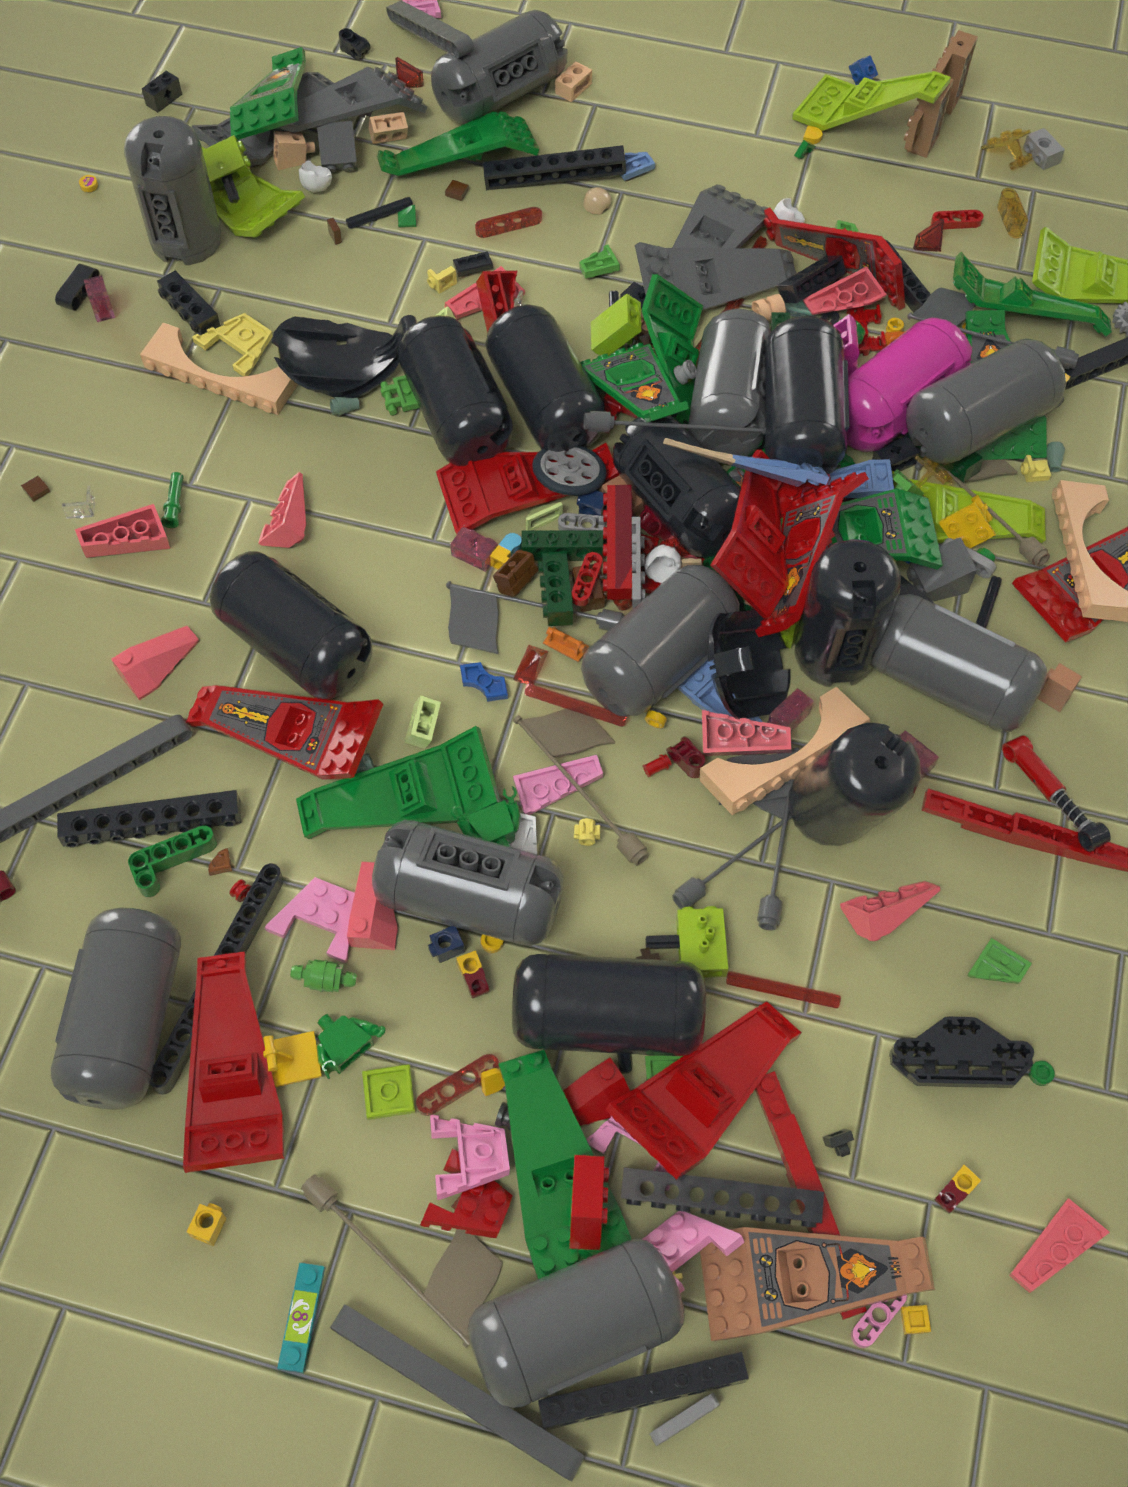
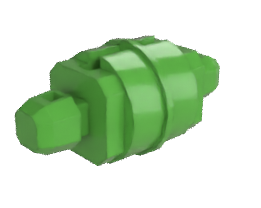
M309 960L306 968H304V965H294L291 967L290 977L295 980L301 981V979H304V987L320 992H339L341 984H344V987H353L356 985L357 980L355 973L348 971L343 973V965L328 960Z

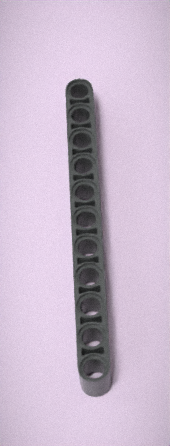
M401 0L386 7L388 17L393 23L452 54L456 58L474 51V44L469 35Z
M174 715L0 809V843L186 742L191 738L192 730L182 715Z
M344 1304L330 1327L333 1331L571 1482L573 1481L585 1458L582 1453L511 1408L501 1405L489 1394Z

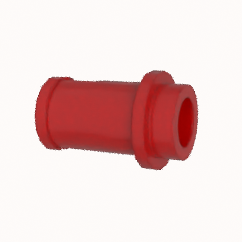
M660 754L659 758L642 765L647 777H651L663 769L668 770L672 766L667 754Z

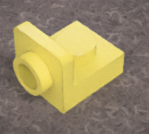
M452 266L438 274L431 269L427 271L429 286L432 289L434 288L439 294L457 284L456 270Z
M1026 455L1020 467L1026 482L1049 480L1051 473L1047 460L1032 461L1031 455Z

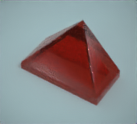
M396 57L397 79L405 82L408 88L423 87V71Z
M941 218L918 233L913 249L941 252L944 220Z
M528 645L513 680L533 687L548 651Z

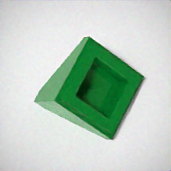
M411 205L398 212V227H416L415 205Z

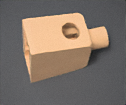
M274 131L273 159L278 170L302 165L306 161V153L315 152L314 142H305L301 132Z

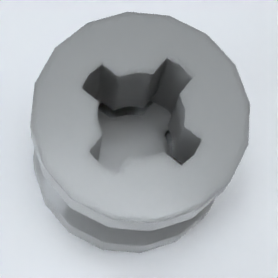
M686 360L682 366L678 365L674 368L675 377L681 384H686L689 379L696 378L697 369L690 360Z

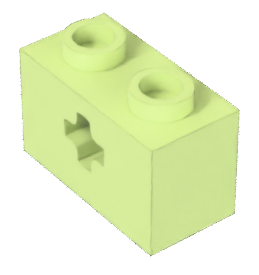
M424 696L418 698L413 707L404 743L423 749L428 746L432 741L441 702Z

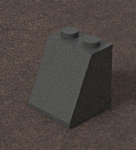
M352 121L331 122L317 126L321 166L328 168L331 173L342 170L351 172L354 169H358Z
M961 537L939 547L943 566L938 570L910 562L907 569L908 580L912 581L913 585L933 602L966 594L970 589L977 569Z

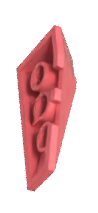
M865 267L803 299V302L810 313L816 315L870 305L886 297V293L868 267Z
M298 472L286 482L278 498L280 503L270 514L273 517L270 524H265L258 542L261 546L290 548L295 543L299 544L304 539L306 515L303 474L301 472Z
M184 626L132 646L111 660L117 673L135 696L141 700L161 686V681L167 674H171L175 670V665L190 653L199 642V639L188 626Z
M361 862L347 931L349 947L395 950L398 927L394 909L380 904L375 898L372 888V873L375 862Z
M926 881L901 886L898 888V892L880 891L878 892L879 896L867 899L866 895L859 896L841 903L840 908L857 935L869 941H878L881 937L890 934L940 891V886Z

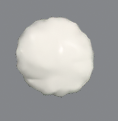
M309 160L305 161L298 171L302 186L312 193L326 190L331 183L332 174L330 170L326 167L315 166Z
M791 198L782 199L773 211L778 219L800 223L805 222L803 214L791 205Z
M666 545L655 547L646 557V575L649 579H653L654 582L662 584L674 572L681 569V556L674 547Z

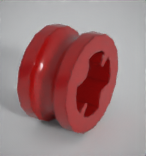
M241 879L232 886L229 894L231 897H236L237 902H242L252 886L250 884L246 885V881Z

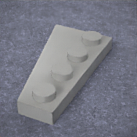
M632 517V609L645 599V589H641V584H645V571H641V566H645V554H640V549H644V536H640V517Z

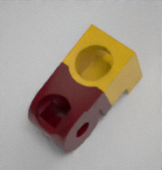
M476 950L456 957V964L463 976L471 998L489 993V986Z
M963 1165L934 1200L950 1214L981 1180L968 1167Z

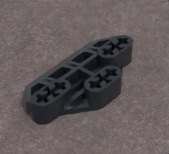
M948 1016L941 1019L917 1038L898 1039L890 1050L889 1057L890 1065L916 1086L1013 1088L1033 1065L1034 1049L1026 1041H1010L978 1018ZM903 1066L922 1067V1069H916L914 1073H909ZM935 1066H954L955 1069H939V1074H936ZM969 1067H988V1070H972V1074H969ZM1002 1068H1021V1071L1018 1075H1016L1017 1072L1015 1071H1006V1075L1002 1074Z

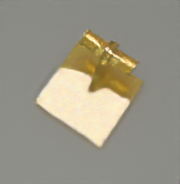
M1019 128L1012 132L1011 130L1000 133V137L990 138L986 144L981 146L983 150L1007 145L1015 161L1009 163L1011 170L1022 167L1026 162L1033 159L1031 153L1023 156L1019 143L1021 137L1031 133L1030 129L1022 131V128Z
M917 455L915 457L928 470L915 484L918 488L932 476L937 478L943 485H955L951 480L953 477L946 470L943 471L937 468L938 463L928 460L926 456Z

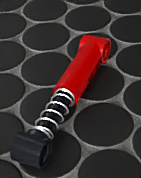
M1021 735L1002 745V752L1006 760L1016 763L1049 802H1056V807L1062 809V814L1067 815V820L1073 822V826L1079 832L1078 840L1085 850L1093 851L1111 840V834L1106 825L1087 819L1084 816L1085 812H1081L1078 809L1079 805L1076 806L1072 802L1073 799H1069L1067 792H1065L1066 787L1033 751V745L1028 737Z

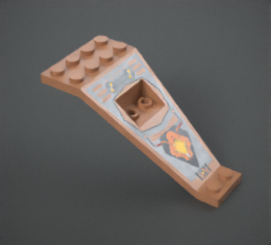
M741 1227L730 1230L739 1233L744 1243L728 1256L712 1242L700 1250L711 1341L715 1342L763 1334L909 1294L935 1290L925 1237L893 1241ZM801 1259L802 1266L801 1268H798L797 1262ZM805 1285L806 1293L803 1295L801 1293V1288Z

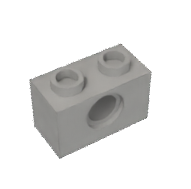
M1045 128L1028 134L1023 146L1025 152L1042 170L1060 164L1065 151Z

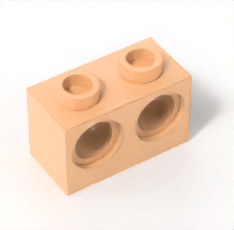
M578 62L573 63L556 78L555 94L570 102L574 101L592 84V69Z
M404 112L370 117L368 129L372 143L406 139L408 125Z

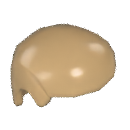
M600 187L588 190L584 197L583 207L592 214L600 215L606 208L609 209L611 205V195L607 190Z

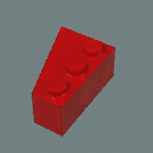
M518 270L483 271L476 281L487 334L493 322L500 315L514 308L513 300Z
M575 1155L570 1249L600 1250L602 1224H607V1208L602 1207L603 1203H608V1187H603V1182L608 1183L609 1167H604V1156Z

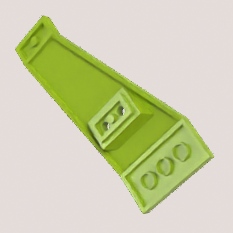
M932 71L882 81H874L864 77L859 85H854L825 74L794 111L792 119L824 131L915 98L934 104L949 85L951 77Z
M254 174L234 182L240 197L238 203H231L229 201L225 187L213 192L218 218L235 236L253 238L260 236L262 230L273 226L276 219L287 215L289 209L300 205V201L305 198L302 191L282 190Z
M1044 227L1040 230L1032 283L1045 293L1084 303H1128V260L1106 255L1101 251L1094 252L1073 247L1050 229Z
M909 479L925 493L923 497L929 499L938 543H943L948 536L940 526L939 521L972 504L971 499L973 497L963 488ZM893 480V485H894V488L896 489L895 486H896L898 483H896V482ZM971 490L976 495H979L980 499L1021 537H1035L1040 543L1046 541L1044 507L1031 500ZM994 517L988 522L996 533L990 539L1015 537Z

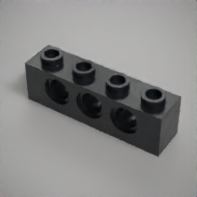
M842 255L825 256L778 284V292L783 298L784 303H798L844 275L846 269Z
M176 270L157 280L159 287L157 291L160 297L168 301L172 310H177L181 319L187 321L194 332L197 331L200 335L207 333V329L212 327L216 329L221 326L218 313Z

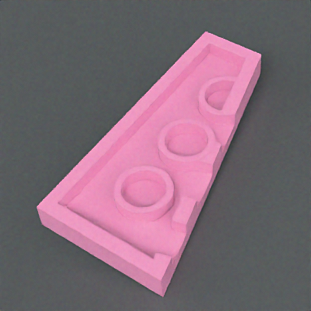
M597 755L561 764L581 788L603 777V771ZM556 765L513 776L523 813L531 815L577 791Z

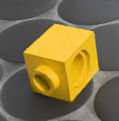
M209 1203L208 1206L199 1204L186 1233L191 1238L214 1246L227 1219L221 1212L222 1208L212 1203ZM212 1217L214 1219L210 1227L202 1228V1223L206 1218Z

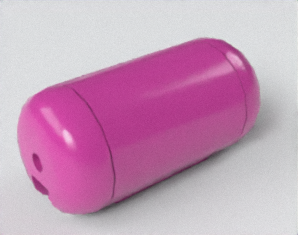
M933 317L917 322L848 376L849 429L846 432L848 446L861 452L879 451L899 435L906 434L908 432L906 411L913 396L925 387L971 364L972 347L966 335L956 325L948 320Z

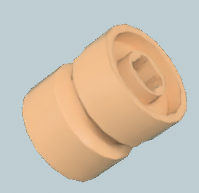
M774 294L766 299L762 298L752 302V311L764 316L768 322H770L771 312L786 313L785 303L780 294Z

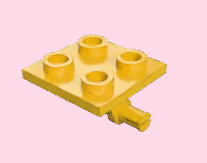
M979 495L971 499L972 504L939 521L948 538L956 539L961 537L964 545L970 549L996 535L988 523L993 517L987 510V504H983Z
M314 1031L274 1040L272 1035L263 1038L265 1044L263 1055L264 1058H267L268 1071H272L275 1087L322 1077L321 1068L318 1063Z

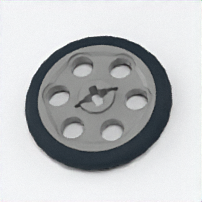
M581 445L569 449L568 452H554L542 449L534 457L532 463L534 475L543 486L556 493L569 496L586 495L596 491L602 486L607 475L602 459L595 452ZM565 455H572V456H574V457H573V458H569V457H567V456H565ZM549 459H554L557 462H550ZM582 463H589L591 466H585ZM549 472H554V473H556L557 475H550V474H548V473H549ZM582 476H589L591 479H585ZM568 480H569V481H572V482H574V483H573V484H568V483H566L565 481H568Z

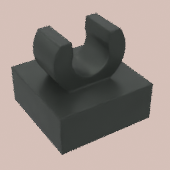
M842 1129L822 1137L825 1146L834 1148L837 1156L844 1157L851 1154L847 1145L848 1142L854 1140L851 1130Z

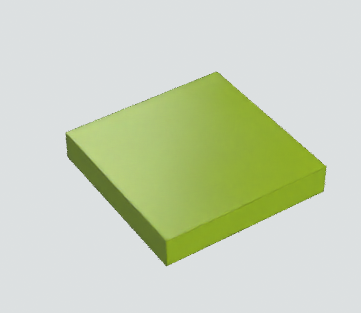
M410 1064L362 1071L367 1120L415 1113Z

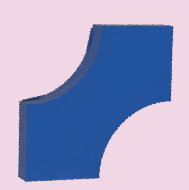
M481 662L460 665L463 687H474L480 690L486 697L487 702L508 699L505 677L489 674L484 670Z

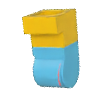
M510 533L503 538L490 555L491 567L499 570L517 550H521V537L518 534Z

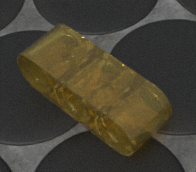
M1005 188L1001 192L997 208L1008 235L1018 239L1025 232L1028 217L1016 190Z

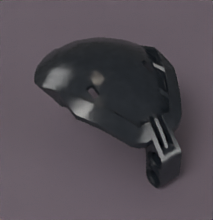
M413 315L403 316L399 321L396 331L391 335L387 332L370 330L350 323L336 324L330 320L294 316L281 323L273 334L271 343L278 347L279 358L274 357L280 369L291 380L308 390L323 393L333 398L361 397L380 386L382 382L386 381L396 371L399 364L398 346L405 332L413 324L417 323V319ZM346 341L347 343L343 345L336 344V342Z
M756 610L718 613L709 628L707 642L708 662L714 661L715 664L709 668L710 670L716 669V673L712 674L711 678L716 693L725 709L735 719H748L780 713L786 703L790 688V669L783 670L779 649L786 648L780 632L758 637L755 629L762 625L761 621L765 618Z

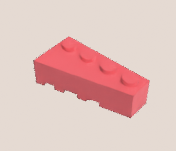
M154 504L75 529L86 558L170 549L167 536Z
M702 710L704 756L792 753L790 727L757 722L746 718L735 719L733 716Z

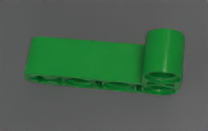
M199 826L132 853L129 856L128 865L141 894L145 897L157 895L160 890V884L156 876L157 873L212 852L216 848L217 841L210 827ZM182 846H188L184 850H179ZM166 854L164 858L158 859L160 855ZM139 863H145L141 867H136ZM152 881L150 885L143 886L146 882Z

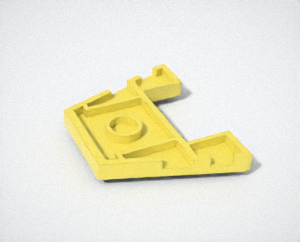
M243 313L223 322L224 325L216 329L212 327L207 329V333L200 336L196 334L192 337L193 342L205 351L219 339L244 355L233 364L234 371L241 376H249L273 335L271 330L246 313Z

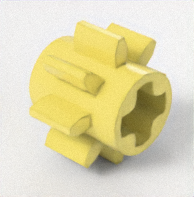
M581 819L579 825H574V839H579V844L584 846L595 844V839L600 840V825H596L593 819Z

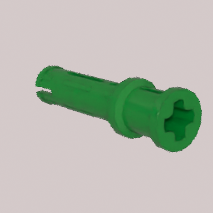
M180 472L171 473L167 502L163 505L164 516L161 518V523L166 528H176L179 525L178 514L181 512L179 501L184 479L183 474L181 475Z

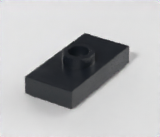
M488 251L453 259V265L458 277L493 269V263Z

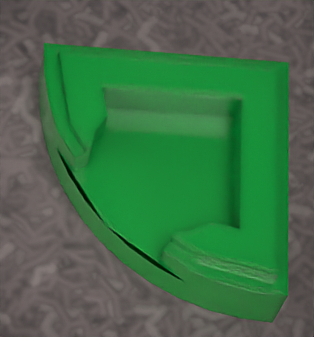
M803 140L794 156L802 159L804 158L803 155L807 152L811 153L816 146L811 142Z

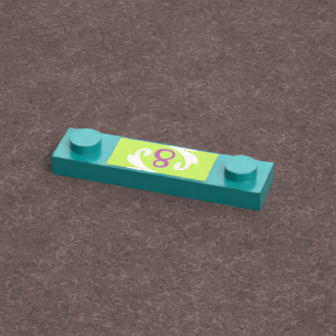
M299 1263L277 1367L278 1370L304 1374L325 1273L324 1266Z

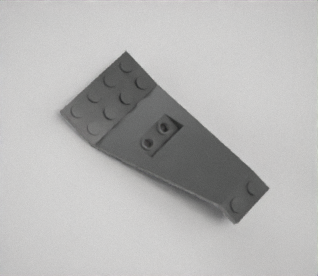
M642 242L635 245L645 294L647 293L652 274H658L702 304V311L776 288L778 284L797 274L791 251L783 249L664 248Z

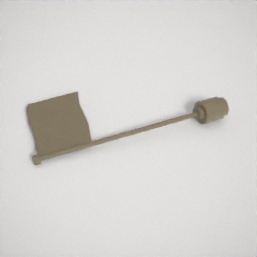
M1004 459L983 460L980 472L967 481L1003 474H1017L1018 471ZM936 463L972 497L976 496L961 480ZM988 506L987 510L1021 542L1019 552L1031 564L1040 567L1048 561L1050 554L1047 548L1035 537L1023 539Z
M584 707L566 708L545 716L522 719L520 715L516 716L513 719L514 723L519 724L619 836L617 849L630 863H634L636 866L643 863L649 856L647 847L634 833L628 834L626 832L622 834L554 758L576 754L600 745L615 744V741Z
M316 1174L312 1175L301 1187V1190L304 1192L303 1195L320 1212L324 1210L328 1212L332 1209L464 1341L463 1345L467 1348L470 1345L468 1337L469 1319L475 1309L484 1303L494 1287L502 1262L474 1235L465 1234V1230L456 1229L451 1243L435 1266L423 1294L336 1206L338 1193L322 1177H318Z

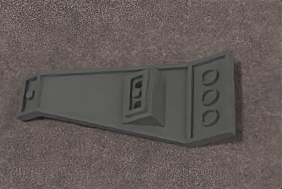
M366 67L298 101V121L279 128L295 133L357 115L364 118L365 116L371 117L373 111L397 104L423 113L426 112L428 106L422 102L423 99L414 94L412 89L406 87L405 82L397 79L398 76L393 72L385 73L384 70L375 67V69Z
M319 72L304 73L297 89V102L334 84V82ZM230 118L219 124L192 125L199 140L208 144V147L231 137ZM278 127L240 139L246 148L244 154L248 156L251 167L263 165L273 155L274 131L287 130Z
M716 184L699 193L672 248H740L759 228L765 226L763 221L765 219L764 210L768 207H761L754 200L744 199L739 193L727 191L724 186Z

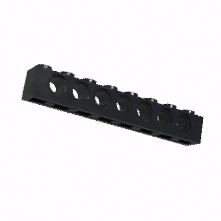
M620 145L483 162L486 191L626 174L624 147Z
M237 790L57 813V838L63 847L73 848L80 844L89 843L95 845L110 840L118 842L125 838L134 837L140 839L155 834L163 836L170 832L178 831L184 833L199 826H208L210 828L215 826L230 827L242 823L240 798ZM221 809L220 812L213 813L215 810ZM199 812L196 816H191V814ZM177 815L174 819H169L170 816ZM154 818L153 821L146 822L148 819ZM132 821L130 824L124 825L126 822ZM109 824L106 828H102L103 825ZM87 827L85 830L79 831L81 828Z
M624 1167L621 1198L627 1199L626 1204L641 1206V1201L651 1202L652 1208L666 1209V1204L676 1205V1211L690 1212L692 1207L700 1208V1214L715 1215L716 1211L726 1212L725 1217L740 1218L741 1214L751 1215L750 1220L765 1222L766 1217L776 1218V1223L791 1225V1220L801 1221V1226L816 1228L817 1223L822 1224L824 1192L683 1175L676 1180L666 1172ZM645 1182H652L654 1185V1192L650 1196H644L641 1192V1187ZM669 1185H676L679 1189V1194L675 1199H669L666 1196V1188ZM694 1188H701L704 1192V1197L700 1202H693L691 1200L690 1193ZM726 1191L728 1193L729 1201L727 1204L718 1205L716 1203L715 1195L717 1192ZM750 1194L753 1196L754 1204L751 1208H743L740 1205L742 1195ZM769 1197H775L779 1200V1208L774 1212L768 1211L765 1208V1201ZM794 1200H800L804 1203L805 1210L800 1215H795L790 1210V1204Z
M738 1352L538 1400L543 1429L547 1431L746 1383L749 1377L743 1354Z

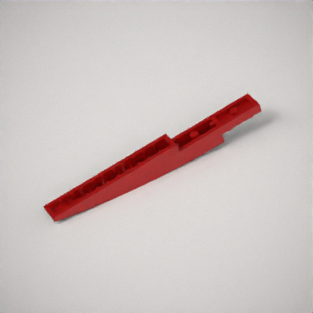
M929 788L925 792L921 811L960 823L962 829L1034 850L1128 872V848L1108 842L1093 851H1087L1081 846L1078 840L1079 832L1018 812H1015L1013 815L1003 813Z
M775 1071L767 1073L756 1087L755 1092L786 1168V1177L790 1187L824 1192L796 1117L790 1111ZM824 1192L822 1224L817 1223L816 1228H806L808 1233L840 1236ZM796 1200L802 1214L805 1210L804 1203ZM864 1306L842 1312L840 1315L842 1320L865 1313L867 1310Z

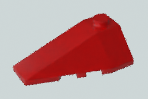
M609 1057L565 1088L563 1093L581 1126L594 1124V1122L604 1119L609 1120L612 1116L605 1110L609 1103L628 1093L630 1089L624 1076Z

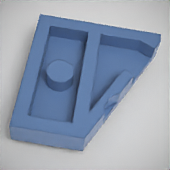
M647 152L625 153L626 174L620 176L624 181L655 169V162Z

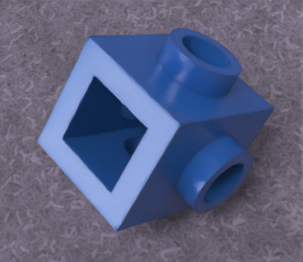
M871 55L861 58L848 66L856 85H859L864 77L873 80L872 78L878 75Z

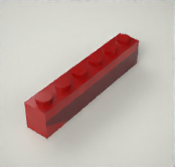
M607 485V493H603V505H607V510H603V522H607V527H603V539H607V544H603V557H607V562H603V574H607V579H603V592H607L608 600L632 599L631 485Z

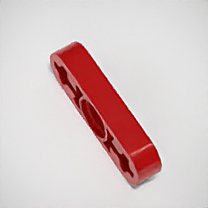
M979 210L937 211L932 215L931 226L938 230L978 228L982 224L984 215ZM953 218H959L961 221H955Z
M596 552L588 553L585 556L572 589V602L577 606H585L589 603L600 575L603 559ZM596 561L593 565V570L590 569V563ZM590 576L593 580L586 583L582 581V577ZM582 589H584V596L579 598L578 596L581 594Z

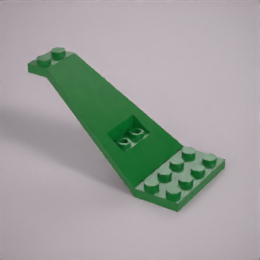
M545 1050L498 1063L506 1089L525 1241L537 1279L548 1276L623 1242L632 1240L619 1205L608 1183L603 1182V1187H608V1203H603L602 1207L607 1208V1224H602L600 1250L570 1249L573 1180L569 1179L573 1178L574 1157L575 1155L594 1156L550 1066Z

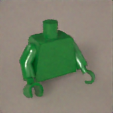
M512 786L513 795L508 797L505 788L503 789V796L508 799L507 803L503 800L465 818L462 814L455 816V809L461 808V806L456 805L451 809V816L459 820L457 824L463 834L511 847L509 843L515 841V833L519 831L521 819L518 802L514 799L517 790Z
M328 1014L322 1016L317 1022L323 1030L318 1035L320 1043L317 1045V1057L326 1078L330 1079L329 1074L333 1071L341 1074L374 1046L371 1036L382 1037L386 1028L355 1017L348 1019L343 1015L334 1021Z

